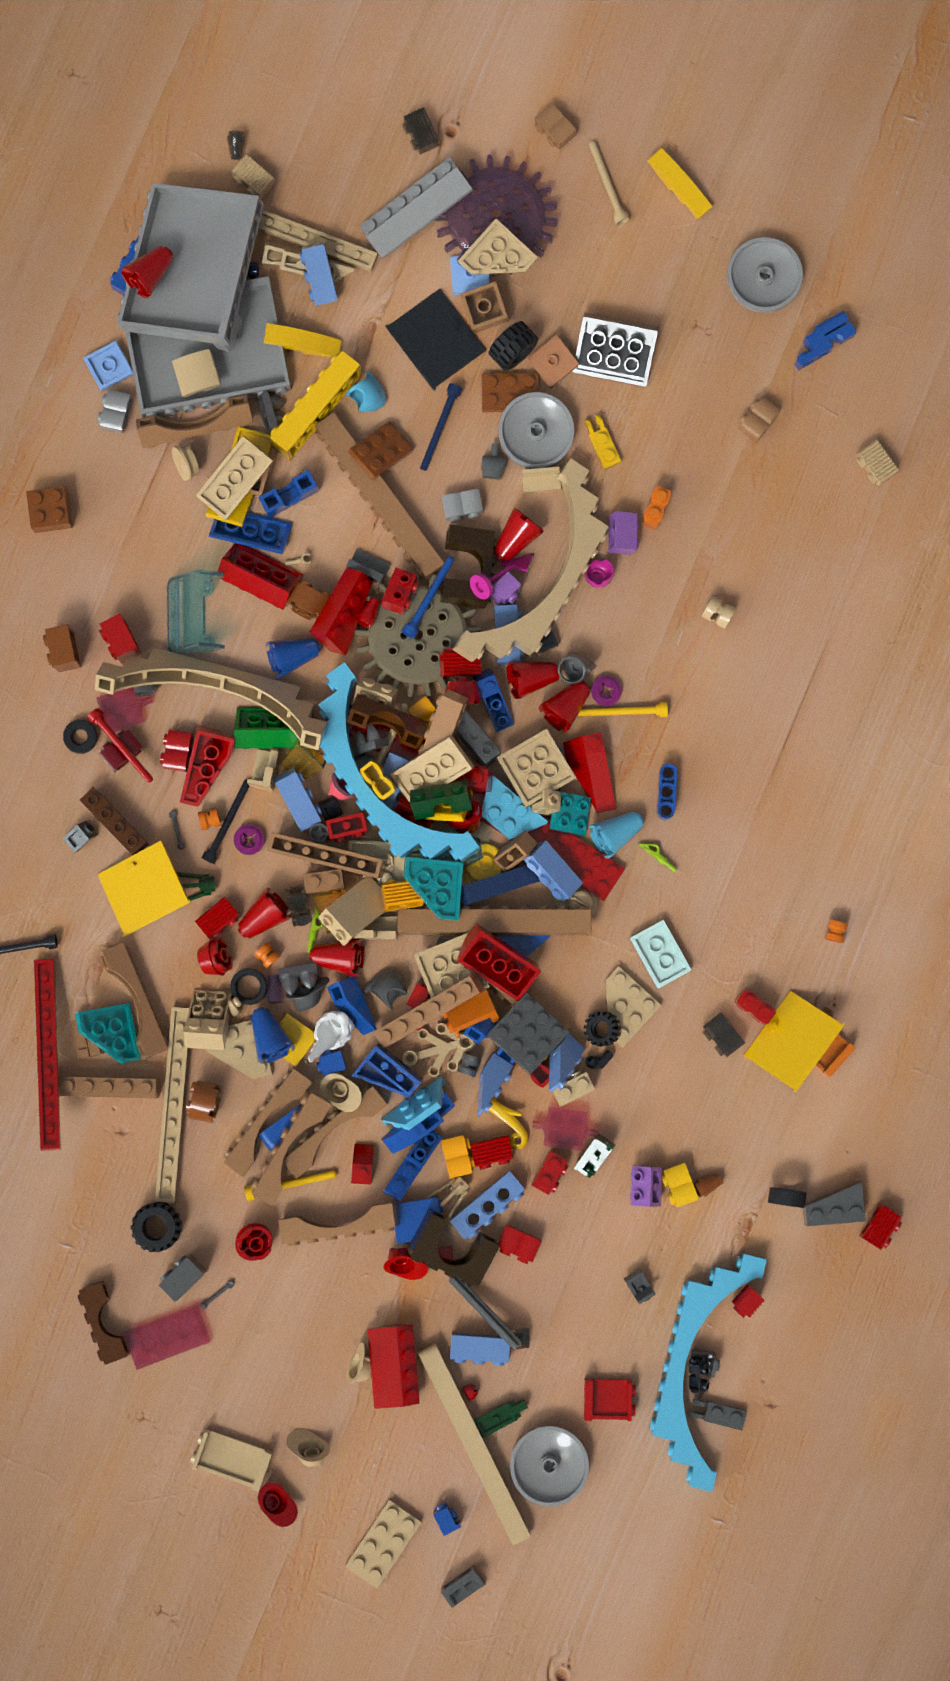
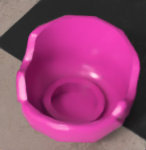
M595 559L589 564L585 572L587 583L595 588L607 586L613 579L614 567L608 559L603 561Z

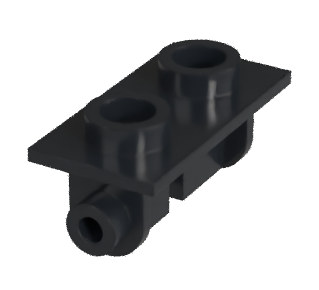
M707 1355L702 1360L698 1359L697 1356H692L689 1360V1373H692L689 1375V1389L692 1393H699L700 1399L710 1386V1381L708 1380L710 1365L707 1363Z

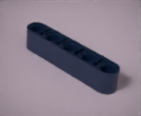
M526 865L463 885L461 887V901L463 906L539 882L540 880L537 874Z

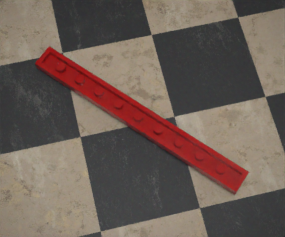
M53 958L34 960L40 1150H61L55 965Z

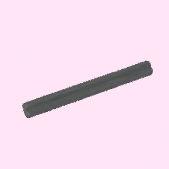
M455 1277V1279L450 1278L449 1282L512 1349H517L522 1342L470 1286L461 1281L462 1279Z

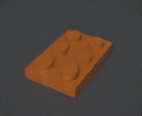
M483 373L482 412H503L509 403L517 397L526 393L539 392L538 373Z
M388 421L353 446L348 453L372 480H375L412 453L414 448L397 428Z

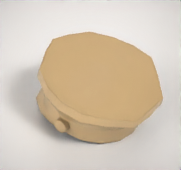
M190 444L184 447L174 446L172 456L176 468L184 481L191 480L192 476L199 473L198 463Z

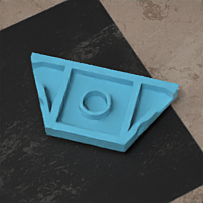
M492 775L491 792H486L482 806V817L509 840L514 839L523 831L528 833L548 823L539 813L531 812L532 808L530 806L526 808L522 800Z
M440 1076L425 1088L419 1089L415 1095L408 1100L402 1101L398 1107L382 1117V1122L386 1126L391 1123L396 1128L402 1127L403 1129L410 1130L441 1108L444 1095L442 1086L446 1085V1081Z

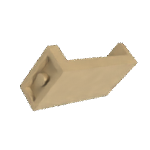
M367 876L328 906L318 918L335 938L345 946L354 936L380 915L386 913L381 887L372 877Z
M208 1428L204 1433L201 1432L197 1441L200 1447L198 1452L194 1451L190 1461L194 1463L192 1469H200L251 1487V1490L259 1492L273 1451Z

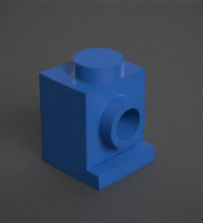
M446 1502L435 1507L436 1510L433 1511V1516L443 1536L461 1528L460 1520L457 1522L455 1520L458 1517L453 1507L449 1508Z

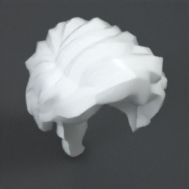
M330 1011L324 1013L318 1019L313 1033L316 1042L310 1050L309 1062H313L314 1058H318L328 1049L335 1050L344 1046L351 1039L354 1024L346 1013Z

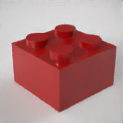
M120 613L99 623L102 628L99 632L103 640L110 644L107 648L115 661L119 660L123 664L128 655L138 656L142 654L127 622Z

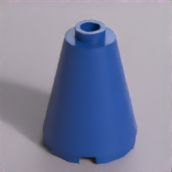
M313 638L266 642V647L269 646L270 651H266L272 671H277L278 675H276V678L278 679L318 657L321 651L319 642Z
M260 1007L253 1011L254 1014L251 1015L257 1058L260 1063L263 1064V1060H267L268 1063L279 1060L288 1055L287 1051L289 1049L292 1051L295 1049L294 1043L269 1009Z

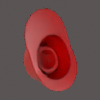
M407 1248L389 1249L388 1260L383 1265L387 1273L408 1280L421 1279L428 1273L427 1265L422 1261L418 1263L412 1260Z
M275 1482L267 1483L261 1487L257 1496L260 1510L276 1526L288 1527L293 1524L297 1519L298 1509L296 1503L285 1489Z

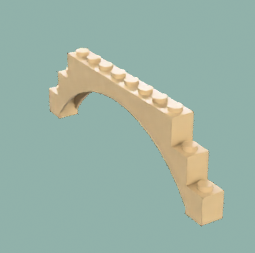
M570 458L557 476V479L561 481L569 510V543L560 574L545 598L527 615L508 625L470 633L466 630L462 633L452 650L471 662L476 658L480 659L485 649L500 659L505 655L508 656L514 646L528 655L539 651L543 644L540 642L543 636L546 637L551 631L552 627L550 624L560 616L561 611L559 609L562 604L565 606L569 601L571 589L575 590L578 586L580 574H584L589 567L587 562L590 558L593 559L599 550L596 547L599 542L603 543L608 535L606 531L609 526L592 516L598 508L596 503L599 498L583 488L589 479L586 477L589 472L588 469Z
M155 647L148 659L128 655L122 667L103 662L96 674L95 690L111 695L120 690L143 685L186 684L217 689L242 697L263 707L283 721L298 737L300 745L319 750L325 735L327 722L311 718L314 704L299 700L300 686Z

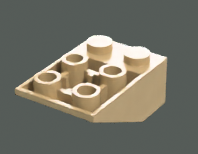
M194 989L183 1032L186 1048L224 1050L230 1016L228 1002L232 999L230 991Z

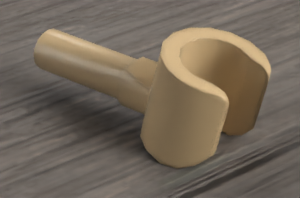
M304 553L301 558L285 561V565L302 564L309 566L312 561L305 562L303 558L310 557L311 554Z

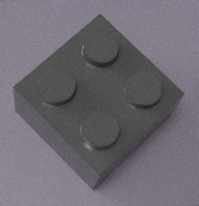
M192 1254L188 1257L182 1256L174 1264L176 1268L173 1271L170 1269L160 1278L162 1282L159 1286L174 1302L179 1300L207 1272Z

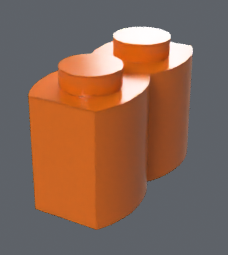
M660 486L653 490L649 505L642 519L643 526L653 530L659 527L671 497V490Z

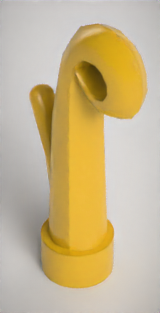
M493 1096L490 1100L493 1104L489 1111L516 1131L509 1139L510 1145L514 1149L524 1148L528 1142V1135L525 1128L514 1117L522 1116V1113L502 1105ZM521 1137V1143H516L515 1138Z

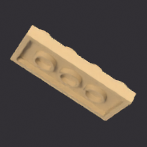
M243 436L197 493L196 497L224 520H227L273 460Z
M450 735L393 771L390 776L410 802V790L450 783L470 771L474 765L453 736Z
M389 1499L345 1567L378 1589L422 1521Z

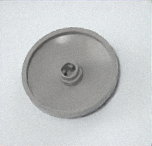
M769 237L755 238L742 244L732 255L727 269V283L733 297L745 308L759 313L775 312L789 305L797 296L803 280L802 264L796 252L786 243Z
M541 392L526 393L510 402L503 411L498 429L499 441L506 455L516 464L529 469L547 468L558 463L569 451L574 438L573 419L567 407L556 397Z
M545 1425L528 1431L518 1440L512 1451L510 1471L514 1485L523 1497L537 1505L553 1507L571 1501L580 1493L587 1481L589 1460L585 1447L576 1435L559 1426Z

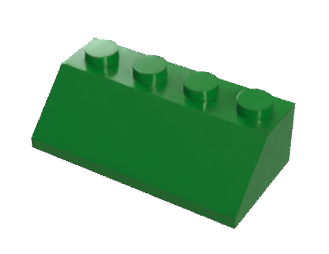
M237 707L234 728L236 749L308 748L301 746L300 740L283 721L263 707Z

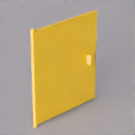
M162 840L97 874L124 933L123 937L191 902L186 895Z
M790 991L776 1010L772 1020L764 1026L744 1056L792 1088L793 1092L796 1093L845 1026V1023L841 1024Z

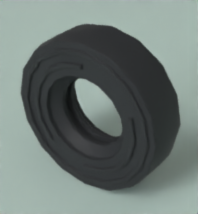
M86 720L70 722L63 732L65 746L76 754H84L91 751L97 743L98 734L96 728ZM77 730H85L88 735L86 742L82 744L76 743L73 739L74 733Z

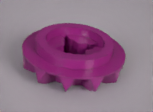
M611 676L599 677L594 681L591 688L592 698L597 704L603 706L614 705L620 699L622 693L620 683ZM602 684H604V686H606L607 689L613 688L609 692L610 698L606 694L599 695L603 691Z
M243 825L234 835V845L242 854L254 855L264 845V834L255 825ZM244 833L249 837L256 834L253 838L255 846L250 843L247 845L244 843L246 842Z

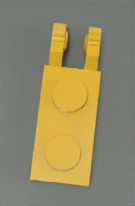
M600 415L595 416V421L600 429L599 431H593L589 420H585L584 423L602 468L606 470L620 464L621 459L607 428L604 427Z

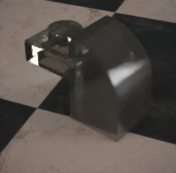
M304 884L286 888V897L291 911L293 926H304L312 922V912Z

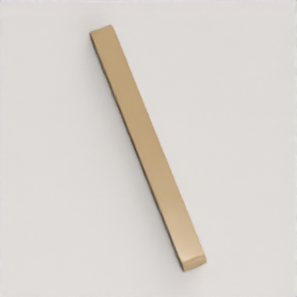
M433 1343L418 1351L420 1359L513 1546L530 1538L531 1534L474 1422L437 1344Z

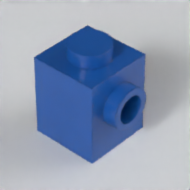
M333 1050L325 1051L322 1053V1057L318 1058L319 1062L316 1063L319 1073H323L324 1076L347 1069L342 1051L334 1053Z

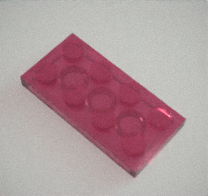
M198 1304L124 1332L136 1370L211 1342Z

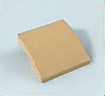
M211 349L188 354L172 361L183 397L191 396L200 391L206 392L221 385Z

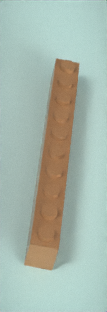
M333 412L316 424L317 432L315 434L321 442L325 441L328 445L326 449L332 457L336 456L339 460L337 464L343 472L347 471L350 475L348 479L354 487L358 486L361 490L359 492L361 498L365 502L369 501L372 505L370 508L372 513L376 517L380 516L383 520L381 523L383 528L387 532L391 531L394 536L392 538L397 547L402 546L405 551L403 553L409 563L413 561L416 566L414 569L419 577L424 576L428 580L432 575L439 572L444 562L382 477L379 476L372 480L348 453L357 443Z
M422 906V909L407 908L398 910L397 932L399 935H464L469 933L474 925L478 923L494 935L592 936V911L588 910V907L578 906L576 910H568L566 906H559L557 909H549L547 906H539L537 909H530L528 906H519L518 909H510L509 906H500L499 909H491L490 906H480V909H472L471 906H461L459 921L438 919L428 906Z

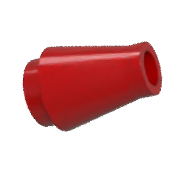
M370 598L357 615V622L364 627L371 628L375 624L380 602Z

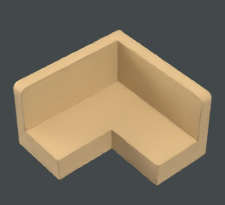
M257 750L252 779L247 780L250 787L273 791V778L276 777L280 756L278 751Z
M378 917L354 936V938L362 940H398V917Z

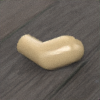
M234 997L228 1002L232 1016H237L241 1013L240 1006L242 1002L238 997Z

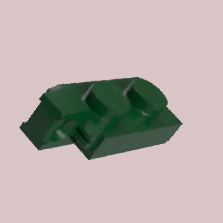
M514 1400L508 1401L475 1418L474 1422L482 1438L517 1421L521 1417L520 1412L527 1409L528 1405L525 1400L516 1404Z

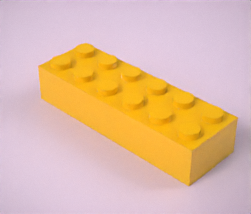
M344 351L332 358L331 365L320 372L316 383L309 385L306 390L307 394L296 401L292 412H287L282 419L281 425L274 427L271 431L270 440L273 448L289 461L293 459L316 431L315 425L328 417L346 395V392L362 376L360 364Z

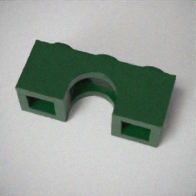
M467 780L410 790V805L415 820L434 817V807L438 804L449 805L453 813L472 810V795Z

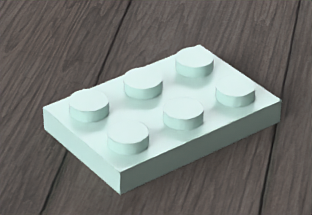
M664 920L629 938L657 989L691 971L689 964Z

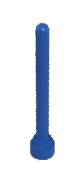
M449 556L446 559L412 621L405 624L401 630L406 636L415 639L418 633V624L454 562L453 557Z

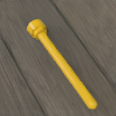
M659 702L656 706L581 709L578 716L656 714V716L668 717L667 702Z
M332 1170L281 1182L282 1190L332 1179L337 1176V1172ZM251 1185L244 1186L247 1202L257 1198L252 1195Z

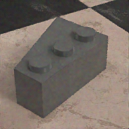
M857 1181L805 1204V1208H803L804 1225L818 1226L865 1222L862 1182Z

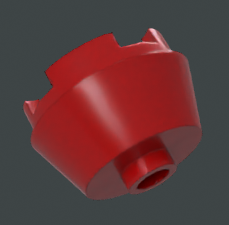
M456 677V681H448L445 692L449 689L469 698L467 704H480L481 693L476 681H468V677Z
M472 799V810L467 811L463 822L446 821V823L458 834H464L467 831L471 834L481 825L482 807Z
M214 938L210 939L197 951L199 966L206 975L223 976L233 967L232 956L228 957L225 948L229 946L222 938L217 940Z
M259 1223L242 1226L237 1232L235 1240L237 1253L248 1261L266 1258L272 1250V1233L265 1225Z

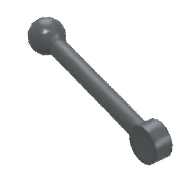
M171 811L169 817L172 819L178 840L177 847L182 850L185 844L181 840L178 829L177 813Z
M228 1281L226 1283V1286H224L206 1302H201L200 1308L206 1309L208 1304L211 1303L214 1299H216L219 1295H221L224 1291H226L228 1288H233V1281Z

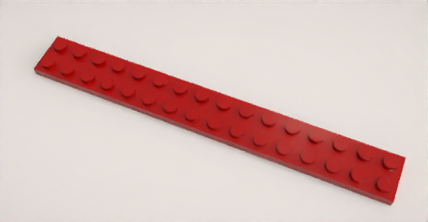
M373 724L381 739L387 738L391 728L381 724ZM354 725L349 734L355 737L357 731H359L367 739L368 727L363 729ZM396 734L389 752L393 751L410 759L417 757L419 750L400 743L399 736ZM473 791V801L478 802L482 807L486 792ZM540 814L548 823L528 832V834L537 843L546 840L583 882L581 887L605 901L625 868L611 859L605 858V855L573 834L550 830L551 820ZM483 817L481 818V821H482V822H484V823L487 824L488 826H490V827H492L493 829H495L496 831H498V830H497L495 827H493L489 822H487Z

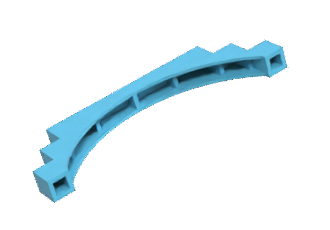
M345 662L327 674L326 677L329 681L326 683L333 692L337 691L318 704L321 708L319 713L325 721L329 719L320 746L325 753L322 756L328 764L332 763L335 766L334 773L339 780L342 778L347 784L344 787L349 794H355L358 798L355 802L362 811L366 809L369 814L367 818L373 826L377 825L380 831L378 834L383 841L388 840L392 845L389 849L394 856L397 857L399 855L403 859L421 846L422 848L419 851L425 859L429 857L434 860L451 847L452 849L449 852L453 858L464 862L481 848L468 831L464 834L445 833L416 825L389 809L379 800L362 777L350 744L347 719L353 686L358 680Z
M742 1253L741 1257L738 1256L735 1268H738V1271L714 1266V1270H710L708 1281L711 1282L710 1285L688 1279L687 1283L682 1285L681 1295L684 1296L682 1303L679 1302L676 1314H679L677 1322L674 1321L672 1327L674 1338L668 1344L669 1360H665L663 1365L665 1376L664 1380L660 1379L658 1391H661L660 1398L655 1400L653 1410L656 1411L655 1418H651L649 1430H652V1436L673 1441V1444H669L667 1451L671 1461L692 1466L691 1469H687L686 1480H688L690 1487L713 1492L717 1472L715 1469L710 1468L700 1455L688 1428L683 1401V1379L687 1357L698 1330L712 1310L725 1297L743 1284L755 1278H763L767 1259Z

